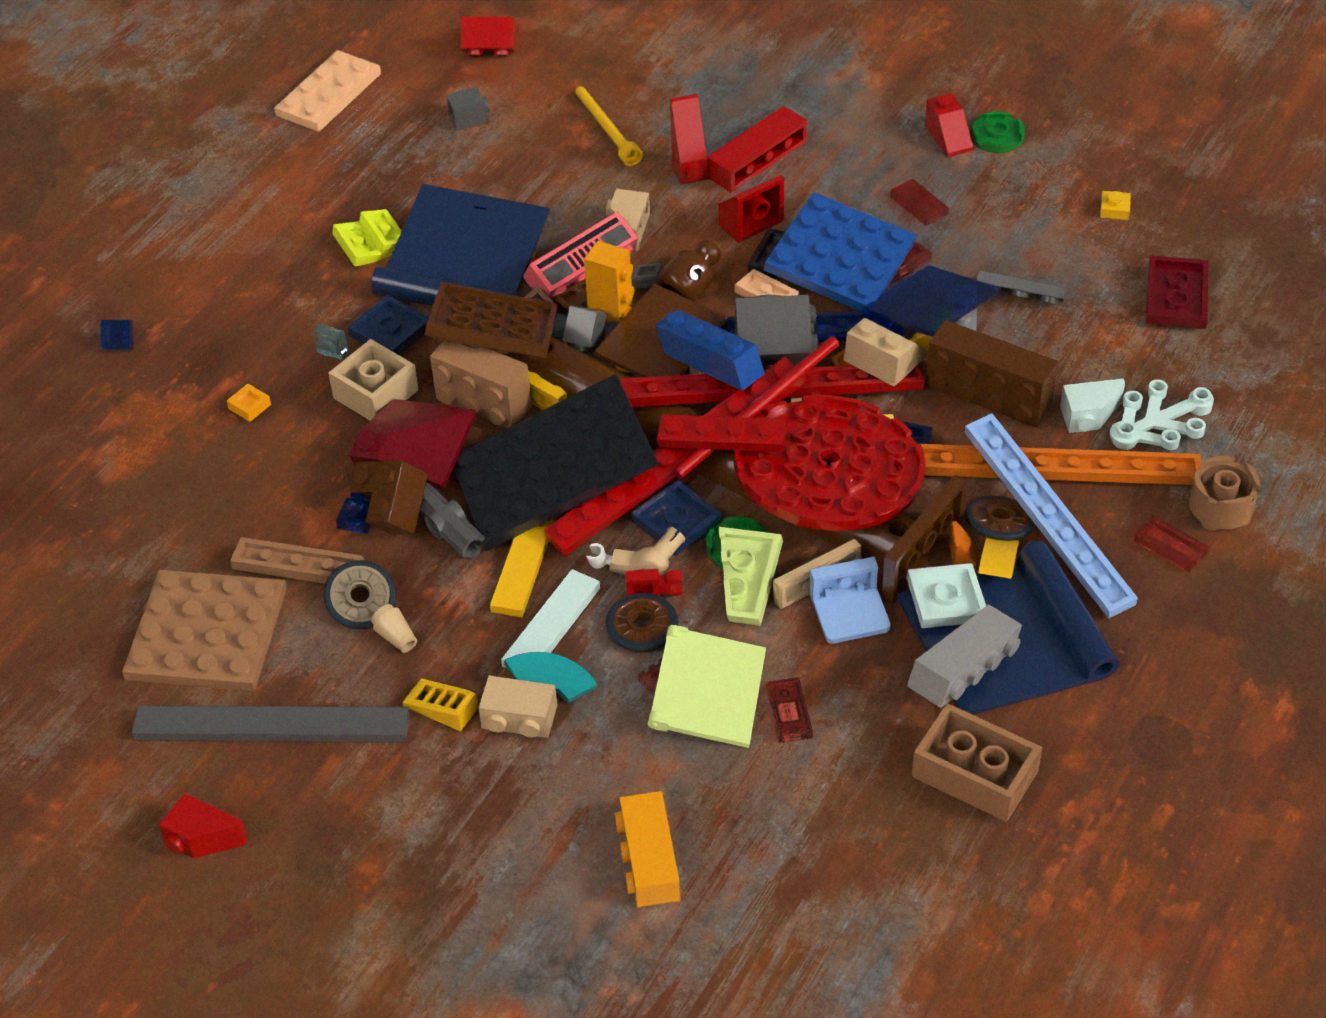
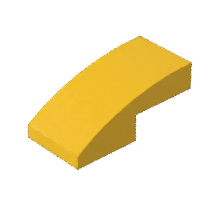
M986 537L979 573L1012 579L1019 541H1004Z

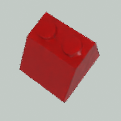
M513 16L461 17V49L467 52L468 56H483V52H493L494 56H509V52H516L519 24Z
M782 175L776 176L719 203V226L737 243H740L783 222L785 177Z

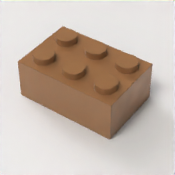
M452 340L442 342L430 355L436 399L442 403L458 408L476 410V416L505 428L519 423L532 408L528 365L526 363L483 346L471 348L463 345L462 342Z
M947 703L914 751L912 777L1007 822L1039 771L1042 747Z

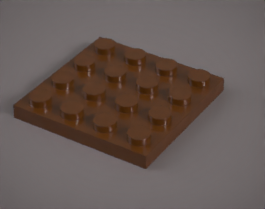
M441 282L426 325L425 335L431 336L439 342L452 340L462 342L463 345L471 348L483 346L492 348L495 352L502 354L514 352L523 354L524 357L529 359H547L558 304Z

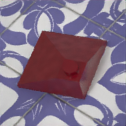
M393 399L360 430L349 453V457L355 467L357 462L404 461L428 474L426 484L429 483L434 488L444 489L477 412L473 409Z

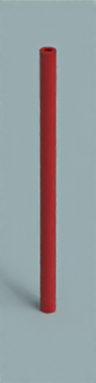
M830 336L736 417L754 418L839 346L838 340L834 336ZM715 449L695 450L676 466L673 472L678 478L682 479L713 453Z

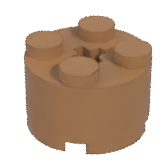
M1215 456L1204 460L1193 478L1189 497V507L1192 514L1201 522L1202 527L1209 531L1234 529L1248 525L1251 521L1259 492V475L1248 463L1245 462V465L1235 462L1234 457Z

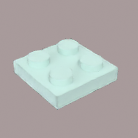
M972 563L908 569L906 579L921 628L961 625L986 607Z

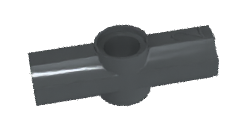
M427 483L419 515L425 520L430 533L437 540L444 538L463 558L469 557L471 559L478 555L484 546L482 543L484 536L467 521L464 511L456 501L450 500L448 502Z

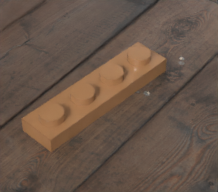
M241 537L230 563L234 570L326 584L331 573L339 566L350 561L364 560V557L356 554Z

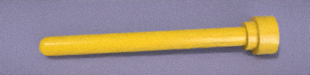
M577 87L575 90L576 95L618 146V155L623 163L627 166L639 163L643 156L640 147L635 142L627 141L584 87Z

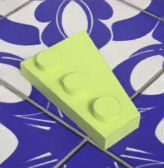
M719 527L729 622L761 626L783 543L782 536L775 533Z

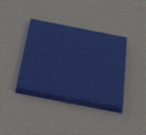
M927 265L879 296L877 300L864 306L862 313L933 337L944 320L955 323L999 293V287Z

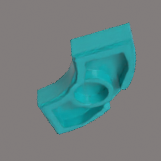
M527 652L514 655L504 661V665L513 679L555 685L556 693L567 704L595 690L598 685L584 668L574 661L557 654Z

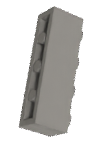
M988 604L915 660L907 687L940 708L952 699H959L969 685L975 686L981 680L984 673L988 670L994 671L1004 657H1011L1017 651L1021 642L1018 636L1022 624Z

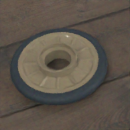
M356 560L339 566L331 573L324 587V603L327 611L335 621L351 629L372 628L374 626L371 623L373 614L384 605L391 604L394 607L396 601V588L391 576L381 566L370 561ZM356 587H363L368 590L369 598L365 602H355L350 596L352 590Z

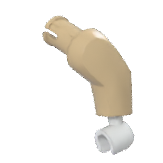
M669 527L654 547H644L638 551L614 549L613 555H608L601 544L593 543L589 546L590 550L598 556L586 557L589 564L595 569H600L608 564L610 565L609 571L626 575L625 571L639 569H658L660 574L669 568L668 559L685 542V537L679 532L671 541L677 529Z

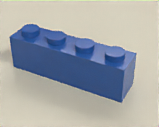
M678 309L667 314L663 320L655 324L665 355L741 391L765 375L757 346L748 340Z

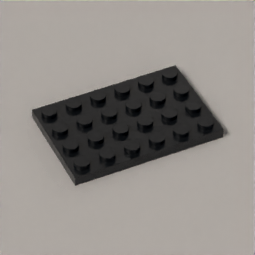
M614 374L461 451L453 468L476 528L484 536L482 543L488 551L659 465L618 376Z

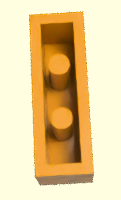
M597 241L584 258L587 306L590 309L607 312L604 329L612 332L633 308L634 286H632L631 281L633 265L630 262V250Z
M662 791L620 797L621 811L614 812L617 834L624 833L625 841L619 842L622 863H629L631 872H625L628 894H635L637 908L680 901V881Z

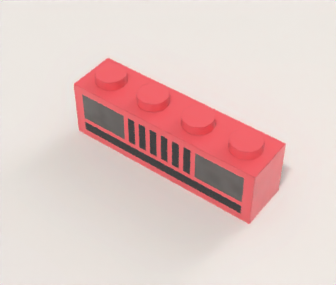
M617 211L529 264L523 278L532 290L539 286L552 299L554 296L565 292L569 287L585 279L584 258L597 241L630 250L631 255L634 252L633 246L638 240V236Z

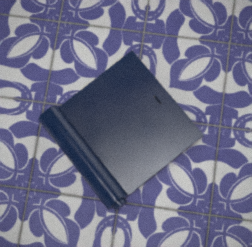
M422 184L387 267L378 266L374 271L371 282L372 293L380 296L389 295L395 299L433 306L441 282L517 296L523 281V275L529 266L550 209L548 207Z
M1032 541L1022 547L1017 563L1014 565L1012 579L976 573L986 606L989 604L1022 624L1018 636L1021 642L1017 651L1011 657H1004L994 671L988 670L975 686L969 685L959 699H952L957 708L975 715L1099 681L1109 677L1118 669L1120 661L1045 542ZM910 590L897 594L896 598L926 652L961 626L921 628Z

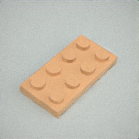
M337 50L274 107L276 116L320 132L381 74L380 65Z

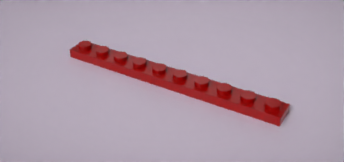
M786 357L782 358L764 371L765 375L743 391H736L703 416L736 417L794 368L795 365ZM803 375L769 405L781 401L805 383L806 375ZM762 410L759 414H757L754 418H756V417H758L759 415H761V414L763 413V410ZM658 447L653 452L659 465L576 506L544 529L545 537L566 557L675 478L676 475L673 469L697 449Z
M853 365L813 367L805 374V383L785 398L806 395H850L923 390L925 379L919 365L895 386ZM708 374L619 379L634 408L723 402L739 390Z

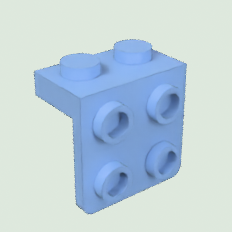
M875 557L854 559L849 562L810 569L809 595L828 643L834 644L887 633L890 630V620L877 590L878 565Z

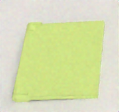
M668 626L648 726L665 732L670 730L749 748L766 647L694 632L682 626Z

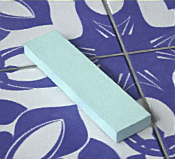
M572 569L501 659L502 667L506 668L504 665L505 659L514 655L527 652L551 653L599 591L600 581Z

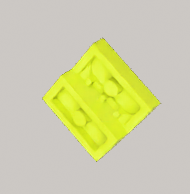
M387 209L361 212L359 221L333 224L332 230L333 236L354 266L374 263L392 256L402 232Z

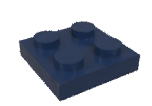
M386 295L347 328L349 336L365 344L368 340L372 339L399 355L425 333L429 317Z
M679 480L631 513L632 522L657 542L669 527L677 529L671 541L679 532L682 533L685 537V542L673 553L675 556L708 533L712 526L716 527L719 525L720 520H722V513Z

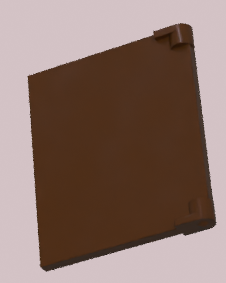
M653 284L594 353L595 356L639 377L683 375L689 368V365L664 354L655 324L663 320L667 314L677 309L721 329L728 322V317L715 309L710 310L657 284Z

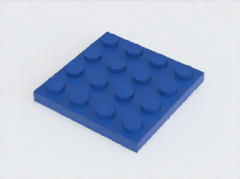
M813 192L766 260L764 271L870 315L914 246L917 234Z

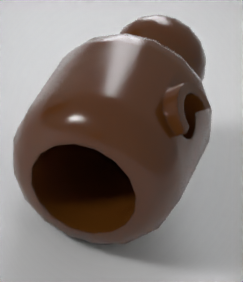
M703 240L697 244L695 251L682 250L678 252L658 274L657 285L693 302L705 297L704 291L714 281V272L711 266L717 264L721 258L719 247L712 241Z

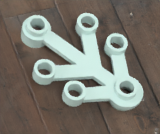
M1153 380L1149 383L1148 388L1150 399L1146 418L1135 422L1136 411L1141 408L1143 396L1137 391H1128L1124 394L1123 407L1125 409L1122 421L1116 422L1111 426L1110 438L1117 448L1124 450L1132 449L1138 442L1162 446L1166 450H1175L1180 443V434L1187 435L1193 439L1201 438L1204 435L1206 423L1200 418H1191L1187 423L1173 419L1188 412L1199 416L1209 414L1214 401L1211 392L1203 387L1196 388L1189 394L1188 399L1160 411L1161 402L1166 397L1168 385L1162 380ZM1151 429L1162 430L1163 432L1162 435L1147 431Z

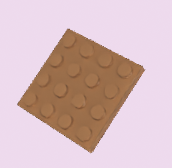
M159 570L122 671L124 679L255 691L287 589L285 580Z

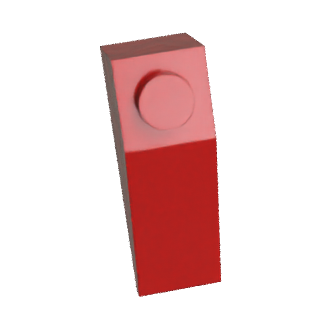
M691 94L671 98L672 166L681 185L707 180V156L698 95Z

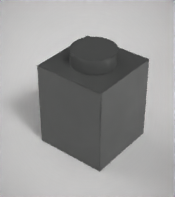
M477 87L446 94L449 117L456 131L487 124L486 113L490 112L489 103L486 96H481Z
M569 306L562 341L572 343L571 347L585 352H589V347H599L607 312L582 306Z

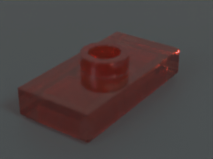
M913 178L891 189L890 197L925 226L948 215L949 207Z

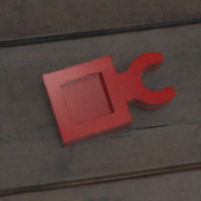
M658 569L625 571L627 596L637 593H649L660 596L661 593L671 596L683 594L681 570H671L659 575Z

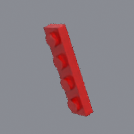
M662 414L657 443L658 447L784 452L788 425L787 419Z

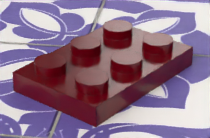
M1149 256L1146 324L1206 329L1208 321L1209 260Z

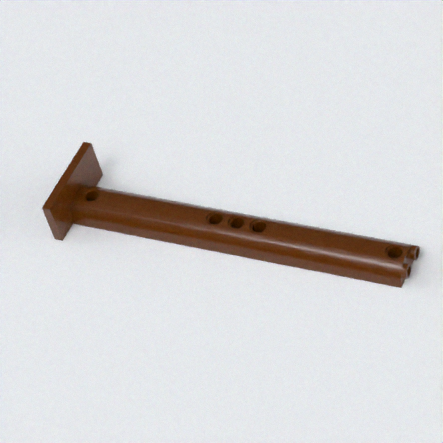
M553 337L550 339L547 359H529L520 353H515L513 359L526 363L528 371L534 372L549 383L561 387L566 392L567 398L614 374L619 379L632 378ZM685 404L632 407L652 450L658 448L657 436L662 414L704 415ZM715 450L692 470L754 502L743 490L736 477L734 450ZM955 475L916 521L900 514L885 523L865 529L830 532L808 527L802 528L838 547L855 539L861 545V559L875 557L878 567L884 570L882 599L893 605L897 600V594L904 592L909 586L906 579L908 569L924 568L949 539L950 524L956 521L959 525L962 524L966 480Z

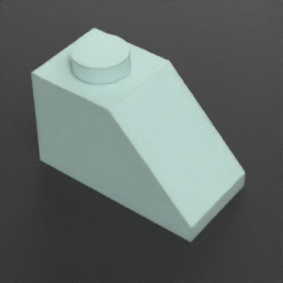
M1124 379L1063 385L1060 409L1068 432L1099 430L1122 403L1125 386Z

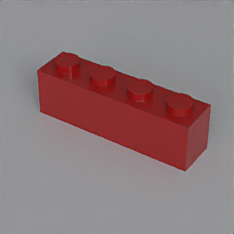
M782 106L707 156V178L732 193L807 142V119Z

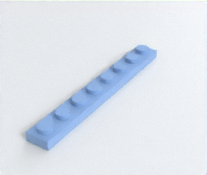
M989 414L966 425V436L1109 619L1135 606L1138 597L993 414Z

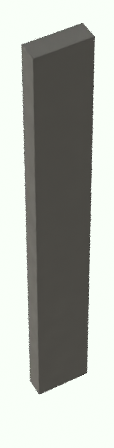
M138 706L132 735L134 740L406 742L410 713L408 707Z

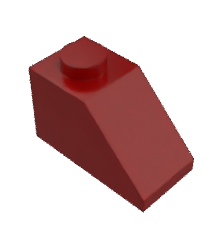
M949 93L927 99L925 126L945 155L952 157L973 151L964 110L953 94Z
M186 793L181 796L159 823L164 845L176 854H181L182 852L192 858L244 846L248 841L242 820Z

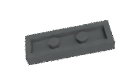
M981 270L978 272L976 281L983 284V290L1000 293L1002 287L1012 289L1011 295L1029 298V294L1032 293L1041 295L1040 301L1058 304V299L1066 300L1068 292L1066 287Z

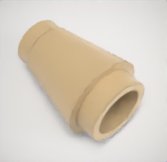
M387 604L373 614L371 618V623L374 625L373 630L402 653L410 651L417 644V639L399 608H394L391 604Z

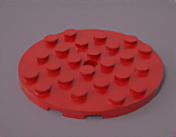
M834 395L802 396V401L787 403L785 400H781L763 409V413L756 418L787 419L788 429L784 452L734 450L736 477L743 490L755 503L767 512L798 527H808L830 532L873 527L903 513L913 504L922 489L926 462L921 444H917L911 437L912 431L897 417L890 419L879 413V407L867 402ZM828 459L835 462H831L830 466H827V462L824 460Z

